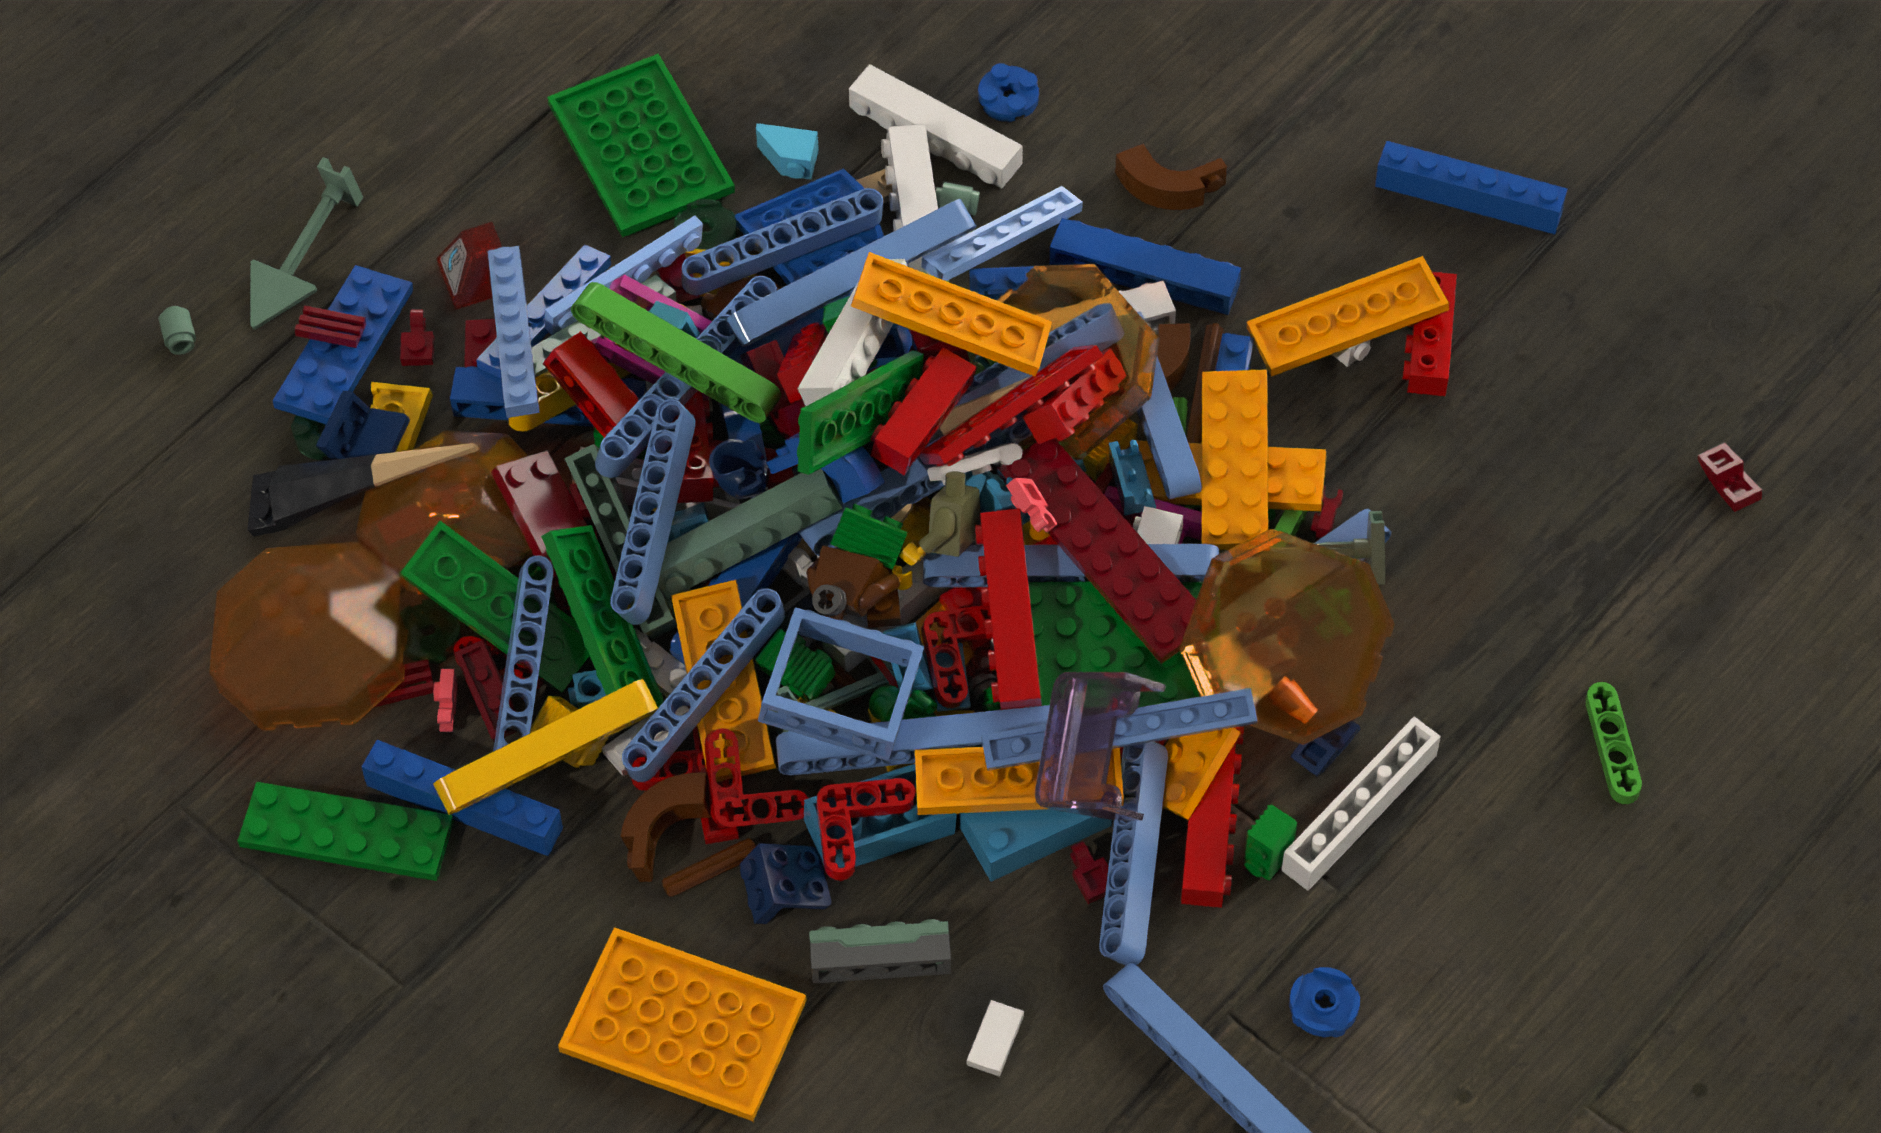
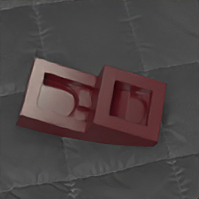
M1726 443L1698 455V461L1708 479L1734 512L1762 499V489L1743 471L1744 461Z

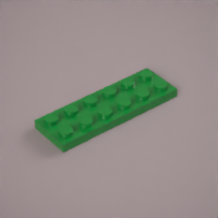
M912 350L801 408L798 418V425L800 427L799 445L797 447L798 472L810 475L870 442L877 426L880 423L885 426L888 422V414L895 402L900 401L902 403L905 399V391L914 378L919 380L923 375L924 353Z
M439 521L399 575L507 655L518 578L442 521ZM524 599L523 606L529 613L539 612L540 607L535 599ZM549 602L538 678L561 694L573 679L572 674L578 672L590 654L584 646L583 637L576 621ZM519 632V640L523 645H534L535 638L531 632ZM518 663L530 672L525 664Z
M592 525L551 530L541 537L546 547V553L551 559L558 576L559 585L565 593L571 608V614L576 620L583 637L584 646L590 654L596 669V675L601 681L606 696L635 681L643 679L659 708L664 700L632 624L628 623L612 609L611 596L615 581Z
M256 782L240 831L238 844L240 847L437 881L454 819L453 815Z

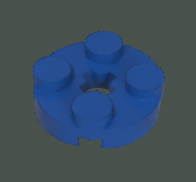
M1003 63L996 64L991 68L990 72L983 76L979 83V103L982 104L983 110L988 116L999 121H1015V117L1024 114L1027 117L1038 105L1039 88L1037 77L1035 74L1020 67L1007 66ZM1011 90L1016 95L1010 94L1009 97H1005L1003 91Z
M1328 967L1313 969L1312 973H1308L1304 977L1301 975L1293 984L1290 993L1289 1007L1293 1023L1315 1036L1340 1037L1345 1034L1346 1030L1355 1022L1360 1007V995L1358 990L1356 991L1355 987L1351 984L1352 980L1345 973ZM1323 995L1330 997L1329 1002L1334 1005L1324 1009L1319 1007L1315 999L1321 1000Z

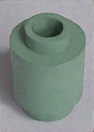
M948 182L943 183V188H936L935 193L939 208L957 199H961L969 214L976 216L980 197L979 191H974L973 187Z
M179 306L166 308L158 318L165 346L171 353L177 355L190 352L194 348V342L196 341L190 312Z

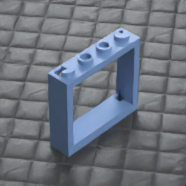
M795 607L761 704L758 722L889 761L925 646L915 644L910 640H902L883 634L878 630H869L852 625L845 620H836L819 615L811 610ZM798 634L907 667L887 729L777 696Z

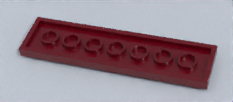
M1055 438L1041 444L1036 442L1022 452V458L1015 460L1010 465L1003 464L997 468L998 476L1005 484L1008 477L1012 479L1027 478L1033 480L1048 504L1046 510L1052 514L1057 522V525L1048 534L1161 664L1214 628L1215 621Z

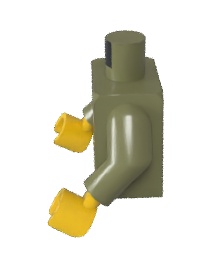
M952 471L946 473L945 486L931 501L929 533L919 541V547L910 542L899 555L907 564L915 565L924 558L926 553L930 554L931 552L959 557L975 541V525L981 524L980 493L977 487L965 485V474L963 472Z

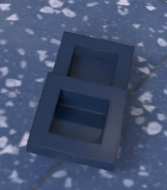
M1332 707L1316 729L1308 732L1290 757L1318 777L1341 754L1361 728L1357 723Z

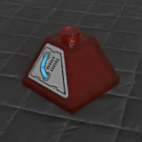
M492 222L463 230L436 258L455 310L493 298L488 251L498 249L502 245Z

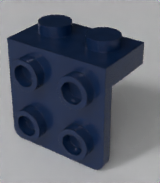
M343 390L316 447L331 460L394 453L410 419L404 413L370 408L353 392Z
M759 843L740 863V873L748 895V906L752 911L755 924H767L783 907L827 909L831 905V897L821 859L815 847Z

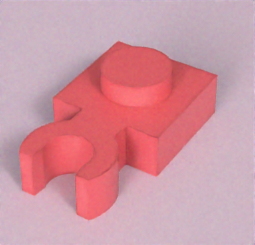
M1014 478L1006 485L1012 495V503L1017 509L1020 508L1022 513H1028L1031 524L1037 532H1040L1042 529L1045 532H1049L1057 525L1055 518L1046 510L1048 504L1032 479Z
M441 669L440 682H434V701L439 702L437 723L440 724V732H453L454 714H456L458 691L454 669Z

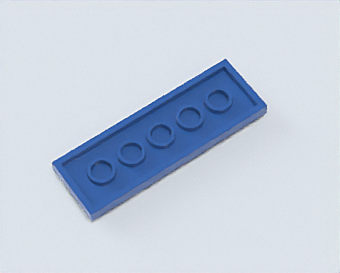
M355 265L328 310L366 318V327L357 348L310 339L274 397V408L327 424L342 391L353 392L412 294V282Z

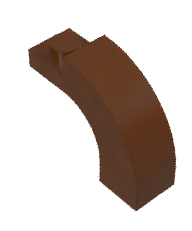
M1143 143L1116 154L1115 173L1123 186L1142 202L1162 209L1185 210L1204 205L1205 193L1215 192L1226 185L1227 166L1222 158L1187 171L1170 170L1159 165L1152 158Z
M1190 323L1158 324L1156 354L1170 391L1181 381L1188 366L1191 337ZM1124 378L1118 384L1119 390L1109 397L1128 395V406H1135L1127 381Z
M706 772L686 773L664 779L645 791L632 805L623 823L621 839L628 849V868L633 871L639 882H652L656 845L661 834L670 825L684 819L711 818Z

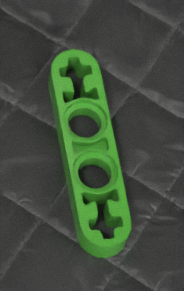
M1598 682L1593 684L1587 692L1585 701L1609 793L1616 802L1630 804L1638 799L1642 788V780L1617 691L1611 684ZM1598 694L1602 695L1603 699H1607L1605 712H1602L1603 707L1600 699H1596ZM1604 722H1612L1618 727L1619 731L1615 734H1606L1601 730L1600 725ZM1613 751L1622 752L1626 756L1627 761L1622 764L1613 763L1609 759L1608 754ZM1625 773L1626 785L1631 787L1630 792H1626L1624 787H1620L1621 774Z

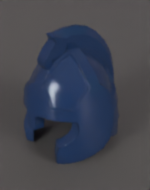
M729 439L720 443L712 451L709 458L710 468L720 487L729 495L737 499H752L767 491L765 488L769 481V467L762 450L754 440Z

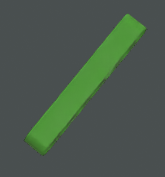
M597 282L589 283L571 307L572 315L580 323L753 422H764L781 398L780 389L771 381Z

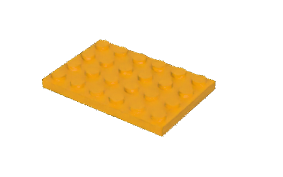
M614 927L558 1048L559 1052L754 1121L807 999L803 993Z

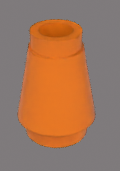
M1286 676L1267 695L1273 700L1271 704L1295 719L1300 720L1304 725L1318 711L1294 679L1291 681Z

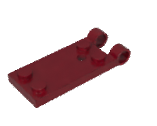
M548 451L498 465L491 471L534 556L546 557L551 562L541 537L551 530L587 526ZM553 567L551 589L554 593L555 601L560 608L569 609V603L563 589L559 585L558 576ZM609 567L615 581L617 573L613 567Z

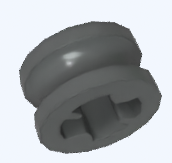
M826 584L821 585L815 590L812 601L815 610L819 613L834 616L840 614L845 609L847 598L845 592L840 587ZM826 594L834 595L832 598L834 605L832 607L825 605L828 601Z

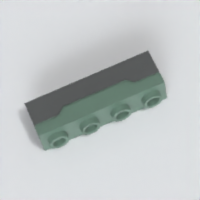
M928 919L917 924L891 922L886 926L874 927L867 924H858L852 928L845 929L827 926L821 927L816 931H809L813 984L951 974L948 921L940 922L935 919Z

